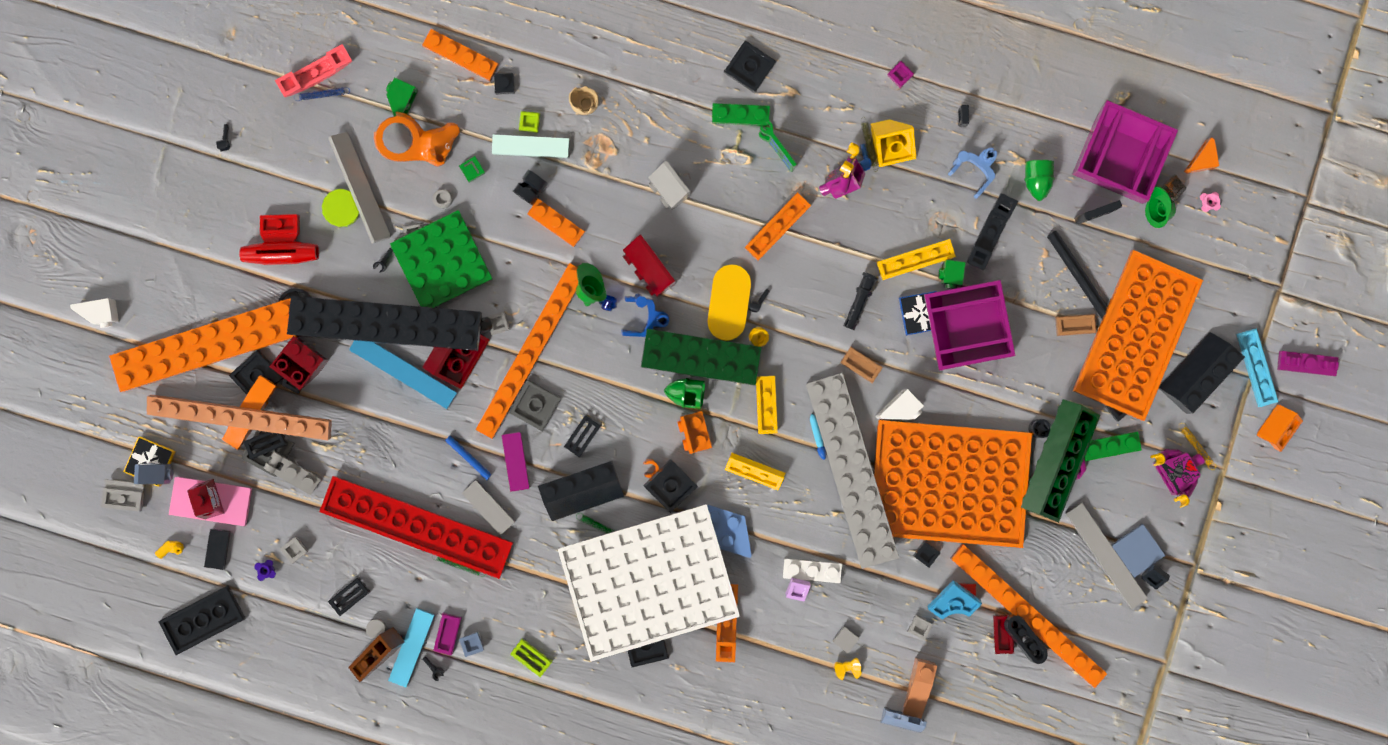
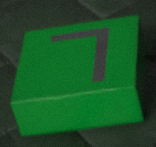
M475 156L459 165L469 183L485 174Z

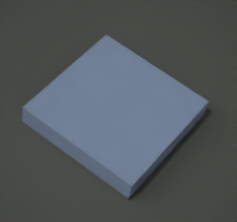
M1140 524L1111 545L1133 578L1165 556L1144 524Z

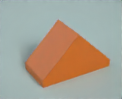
M1211 137L1203 143L1184 170L1186 174L1219 167L1215 139Z

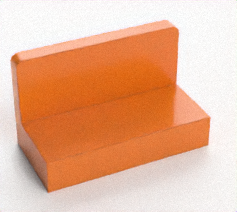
M1278 404L1258 431L1257 436L1269 442L1274 449L1282 452L1303 420L1298 413Z

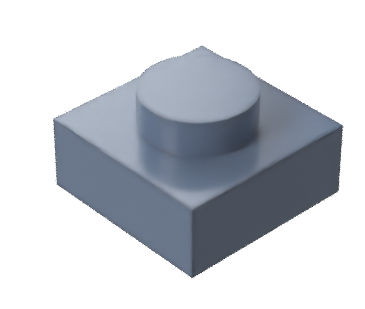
M479 632L459 638L465 657L484 651Z

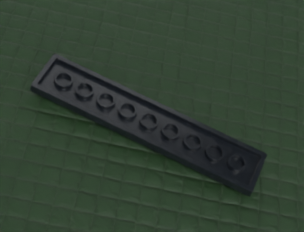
M291 296L287 335L478 351L482 312Z

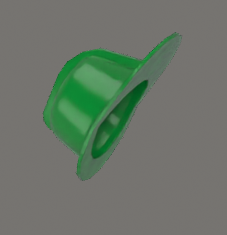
M1154 187L1145 207V216L1151 226L1161 228L1174 217L1176 205L1174 199L1163 188Z
M580 264L577 268L578 285L576 287V294L578 298L584 302L585 306L604 301L607 294L600 271L592 264Z

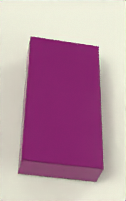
M442 613L433 651L453 655L462 617Z

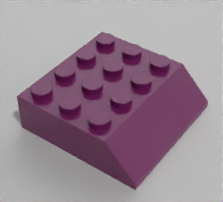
M1106 100L1091 127L1072 175L1143 204L1149 201L1178 130Z
M1001 280L924 295L939 371L1016 356Z

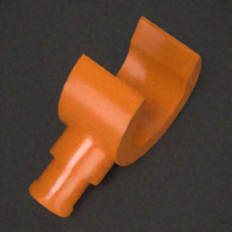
M647 459L643 462L644 464L655 465L654 472L644 474L645 477L651 478L659 471L656 461Z

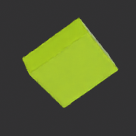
M521 111L519 131L538 133L540 113Z

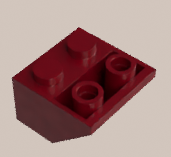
M293 336L269 367L296 388L302 390L320 373L329 360L301 338Z

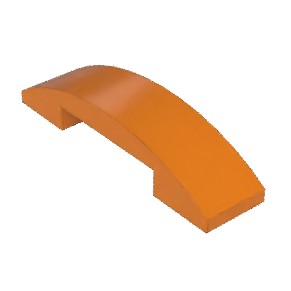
M730 584L737 605L738 584ZM737 618L717 623L716 662L735 663Z

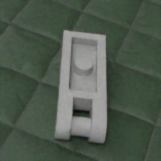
M274 451L271 455L272 459L263 468L311 495L321 478ZM278 462L283 463L281 469L276 467Z

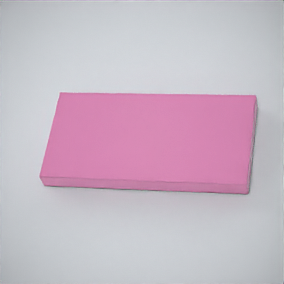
M175 477L169 515L205 520L195 517L187 490L192 486L205 481ZM215 482L225 514L206 519V521L246 526L252 488Z

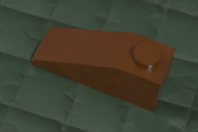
M393 627L380 634L348 668L357 680L362 682L391 657L405 641Z

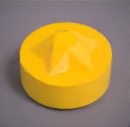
M755 327L749 334V340L754 346L762 347L769 341V334L764 328Z

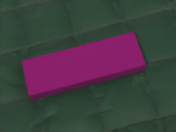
M521 432L501 435L510 492L530 489Z

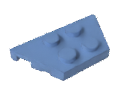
M707 505L720 549L751 558L745 516Z

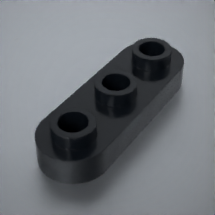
M1017 615L1008 616L1004 622L1005 630L1029 661L1036 664L1045 662L1048 656L1047 649L1025 620Z

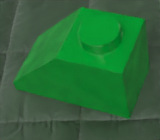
M395 77L393 81L388 83L386 88V96L394 116H396V112L408 114L418 93L416 87Z

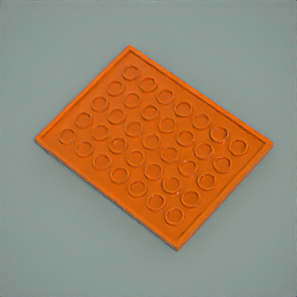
M878 420L874 476L893 537L1023 548L1026 510L1021 508L1022 499L1028 490L1032 433Z

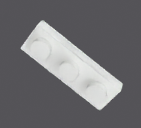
M784 558L783 578L840 583L842 564Z

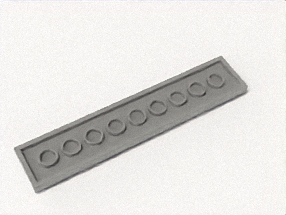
M843 373L807 383V390L861 568L898 559L897 548Z

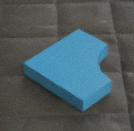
M953 580L927 607L929 611L943 620L952 614H964L970 617L982 605V601Z

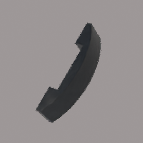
M1000 193L974 243L967 263L983 271L985 270L993 254L992 251L1018 203L1017 200Z

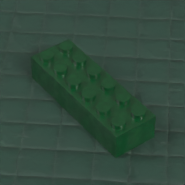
M646 329L640 368L754 386L756 385L761 347Z
M1062 400L1054 423L1051 425L1049 436L1043 445L1042 454L1036 463L1035 472L1029 481L1028 490L1022 499L1021 508L1059 523L1101 415L1081 404Z

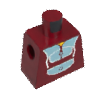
M214 479L195 484L187 490L195 517L206 520L225 514Z

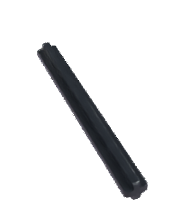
M1053 231L1047 238L1101 319H1103L1108 306L1059 233Z

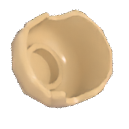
M587 86L581 88L574 87L569 93V103L577 114L588 115L597 110L599 97L595 90Z

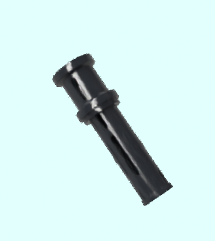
M866 272L862 273L861 283L859 287H856L857 294L843 325L854 331L868 297L873 294L871 292L873 286L879 279Z

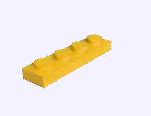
M948 239L876 263L883 281L955 258L956 256L951 240Z

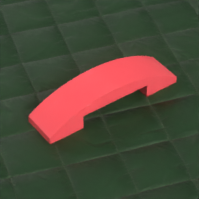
M343 44L326 52V56L294 73L291 71L276 79L275 82L286 98L309 89L333 76L349 65L352 59Z

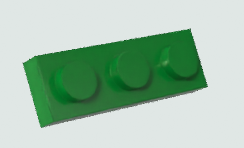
M713 103L712 124L769 126L766 122L769 121L770 106Z
M1131 432L1091 440L1084 459L1085 461L1141 451L1138 432Z

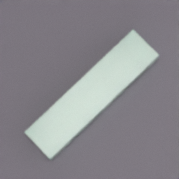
M493 135L492 155L568 158L569 138Z

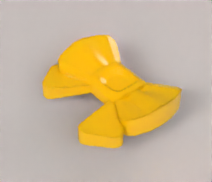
M854 658L851 662H835L834 664L836 676L840 680L844 679L846 671L851 670L856 679L862 674L858 658Z

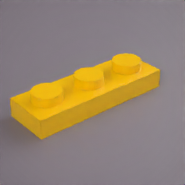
M758 376L756 379L758 434L778 433L775 376Z
M732 452L725 467L726 471L779 490L785 473Z

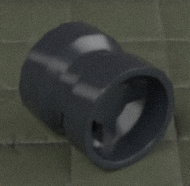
M1036 419L1029 424L1028 430L1035 438H1046L1049 436L1051 424L1045 419Z

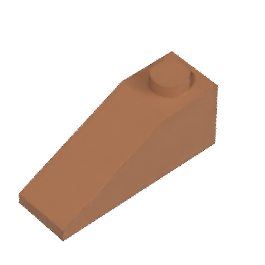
M915 658L903 707L905 715L922 718L937 670V665L934 662Z

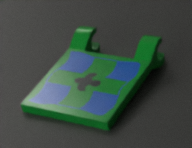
M767 121L766 123L770 128L765 127L766 130H764L760 126L761 132H759V137L769 142L789 171L793 172L797 164L775 136L772 123Z

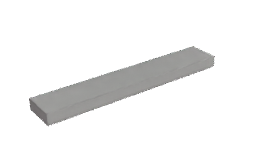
M348 132L330 136L328 139L371 243L389 239L391 237Z
M1079 503L1066 512L1065 515L1129 608L1133 609L1148 599L1084 505Z

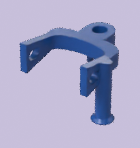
M639 293L634 297L625 296L624 300L626 302H636L638 307L643 308L647 305L648 319L643 331L621 330L622 336L645 337L646 329L653 330L654 326L666 327L669 324L668 314L664 311L655 310V304L652 299L645 298ZM660 318H665L663 322H659Z

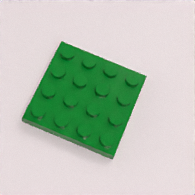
M459 210L390 243L420 307L435 308L493 279Z

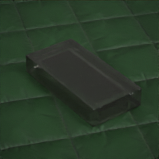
M1175 174L1161 186L1168 193L1171 204L1187 189Z

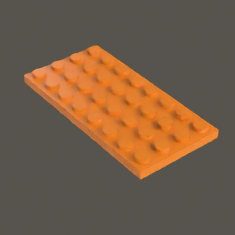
M1131 250L1073 388V392L1136 419L1145 421L1203 280L1140 252Z

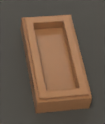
M1095 314L1055 317L1057 336L1096 333Z
M852 347L848 349L840 362L870 383L874 382L883 368Z

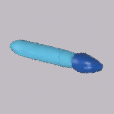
M811 414L810 423L818 447L817 452L821 459L825 460L826 449L817 419L814 414Z

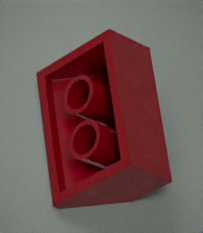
M641 234L623 249L625 255L622 257L628 265L633 264L636 268L634 273L639 280L644 279L648 284L645 288L651 296L655 294L658 298L676 284L674 278Z
M480 334L478 351L434 347L422 368L434 376L462 389L490 339Z

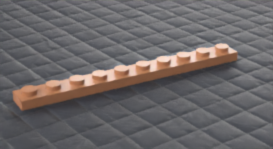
M159 395L147 396V415L321 440L331 439L332 420Z

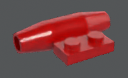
M286 214L260 215V235L264 242L240 247L239 256L241 262L288 265L318 260L320 253L317 244L296 242L300 234V215Z

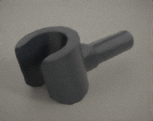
M224 124L223 140L216 141L217 149H220V152L230 149L228 124Z
M392 248L388 249L381 261L373 264V269H376L378 264L382 265L379 273L387 269L386 262L393 252Z
M768 289L763 292L758 302L751 301L749 311L759 312L764 299L770 292Z
M426 656L422 659L433 672L432 678L435 681H439L435 673L440 672L444 676V670L440 667L436 668Z

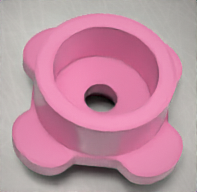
M1217 192L1200 195L1202 211L1208 212L1212 209L1215 211L1220 209V198Z

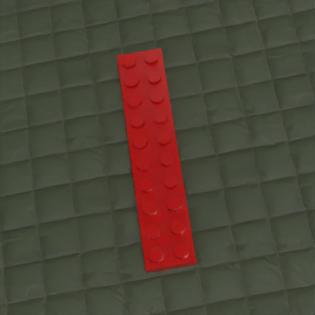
M332 476L319 511L325 515L497 579L501 578L514 543L337 476Z

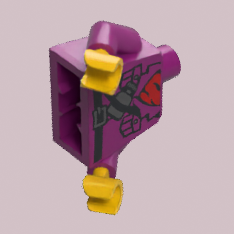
M850 143L847 152L851 156L847 158V161L845 160L842 166L830 172L826 182L819 186L823 196L831 193L837 199L861 188L866 173L856 159V156L859 154V146L857 144Z
M1165 449L1158 454L1151 455V458L1156 459L1153 465L1171 495H1179L1174 498V501L1180 500V508L1189 505V498L1198 484V478L1201 476L1197 467L1205 463L1203 457L1199 453L1190 457L1187 452H1181L1178 449Z

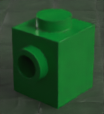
M945 260L943 262V268L939 269L938 279H941L942 285H946L945 288L956 289L957 286L963 285L965 262Z

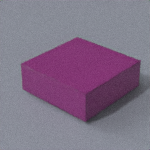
M900 61L887 76L901 88L914 76V73Z

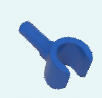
M861 144L864 160L859 163L863 170L867 171L871 168L872 162L868 158L865 144Z

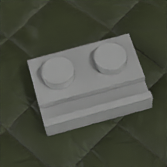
M105 479L101 507L142 511L145 484Z

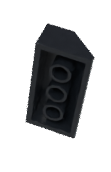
M1209 332L1164 380L1158 389L1183 412L1193 414L1245 356L1232 344Z
M613 461L538 486L551 521L624 497Z

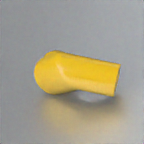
M166 541L155 552V555L159 559L165 557L169 552L179 555L183 552L184 545L179 541Z

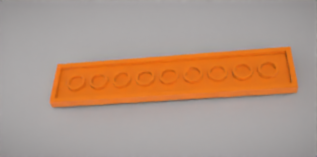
M291 298L109 355L120 392L129 391L290 340L294 336L287 335Z

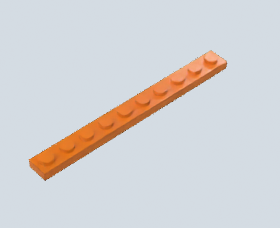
M571 263L568 264L475 429L491 439L496 435L576 293L578 267Z
M964 544L952 555L950 559L1012 615L1022 617L1035 635L1092 687L1096 688L1104 679L1107 673Z

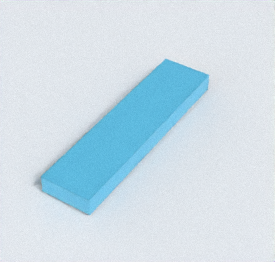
M1257 328L1236 334L1241 352L1245 356L1244 362L1258 407L1279 402Z
M416 608L404 639L405 643L401 646L388 681L405 688L408 686L435 614Z

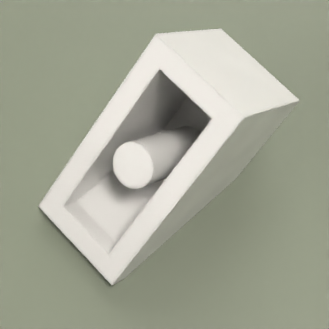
M107 298L70 305L73 311L90 323L100 325V328L112 327V323L119 322L116 301L114 299Z

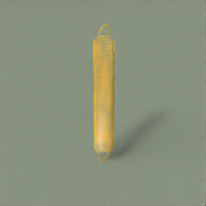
M1184 427V430L1181 432L1185 434V437L1187 436V440L1192 443L1191 445L1195 447L1194 449L1198 451L1197 453H1200L1202 456L1203 451L1201 453L1203 447L1199 445V448L1198 445L1196 447L1197 439H1194L1195 437L1192 432L1189 433V428L1186 427L1185 431ZM1208 456V463L1207 460L1205 461V464H1208L1207 466L1211 465L1213 461L1210 456Z

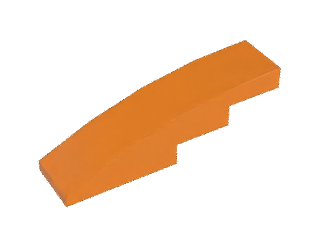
M259 375L240 407L264 410L277 385ZM229 426L222 440L239 450L252 430Z

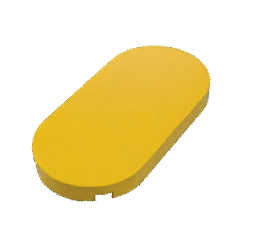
M738 265L723 266L716 272L713 278L707 324L710 332L717 339L723 341L737 338L743 332L746 324L751 280L747 271Z

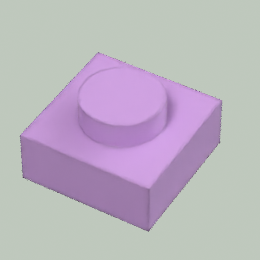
M791 578L786 591V598L804 602L810 589V582Z

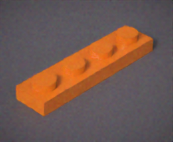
M430 29L422 44L424 48L488 81L492 80L499 66L497 62L433 29Z
M797 192L745 246V249L759 261L811 205Z

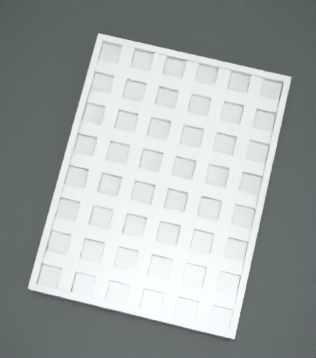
M707 504L558 548L590 662L740 617Z

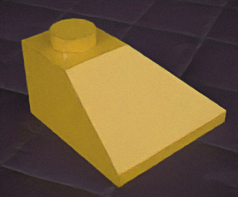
M890 119L871 123L872 140L879 167L916 159L914 127L912 125Z

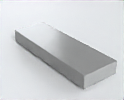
M477 480L462 492L467 500L500 535L515 523L511 516Z

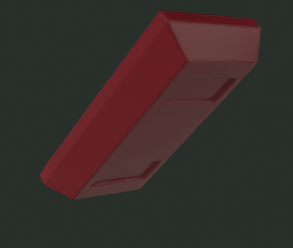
M993 615L995 654H1014V640L1004 627V622L1010 615Z

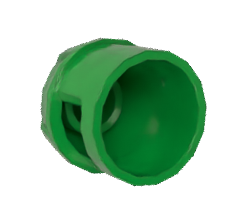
M1054 161L1025 162L1024 181L1031 195L1037 201H1042L1048 196L1055 180Z
M689 378L679 379L668 384L664 389V393L676 405L682 406V408L702 409L705 381Z

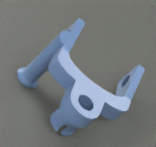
M988 148L982 151L979 156L971 152L961 151L953 161L954 167L948 175L951 176L963 162L968 161L976 165L985 174L987 179L986 183L973 196L977 199L995 179V173L990 166L997 157V151H994V148Z

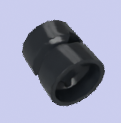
M528 169L522 177L523 182L518 183L513 192L533 206L539 198L538 193H542L548 183Z

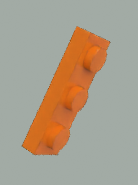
M537 199L527 213L573 247L576 246L585 233L584 230L540 199Z

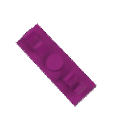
M1279 351L1277 370L1337 376L1339 357Z

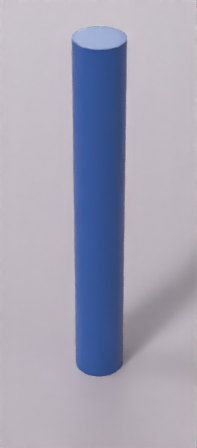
M451 435L445 440L486 480L491 477L492 474Z

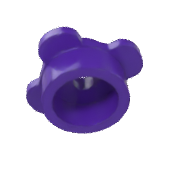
M272 560L255 564L254 568L257 570V579L259 581L276 576Z

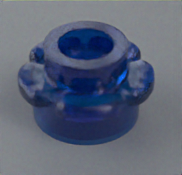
M607 295L606 299L599 302V304L602 305L601 308L603 310L612 311V309L617 308V299Z

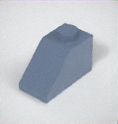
M135 464L134 484L171 483L174 471L171 469L172 464Z

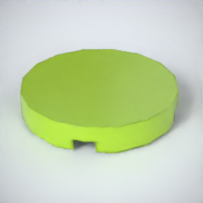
M336 189L328 193L323 200L322 214L331 225L340 228L348 227L354 224L360 215L352 194L348 190Z

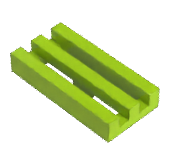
M523 638L510 653L511 656L540 678L553 662ZM521 645L525 646L527 649H529L531 652L537 655L540 659L546 662V665H544L542 662H540L538 659L532 656L529 652L523 649ZM520 651L531 661H533L535 664L541 667L542 670L539 671L537 668H535L532 664H530L516 652Z

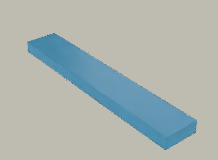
M354 341L349 348L351 352L446 409L449 408L457 395V392L374 342Z

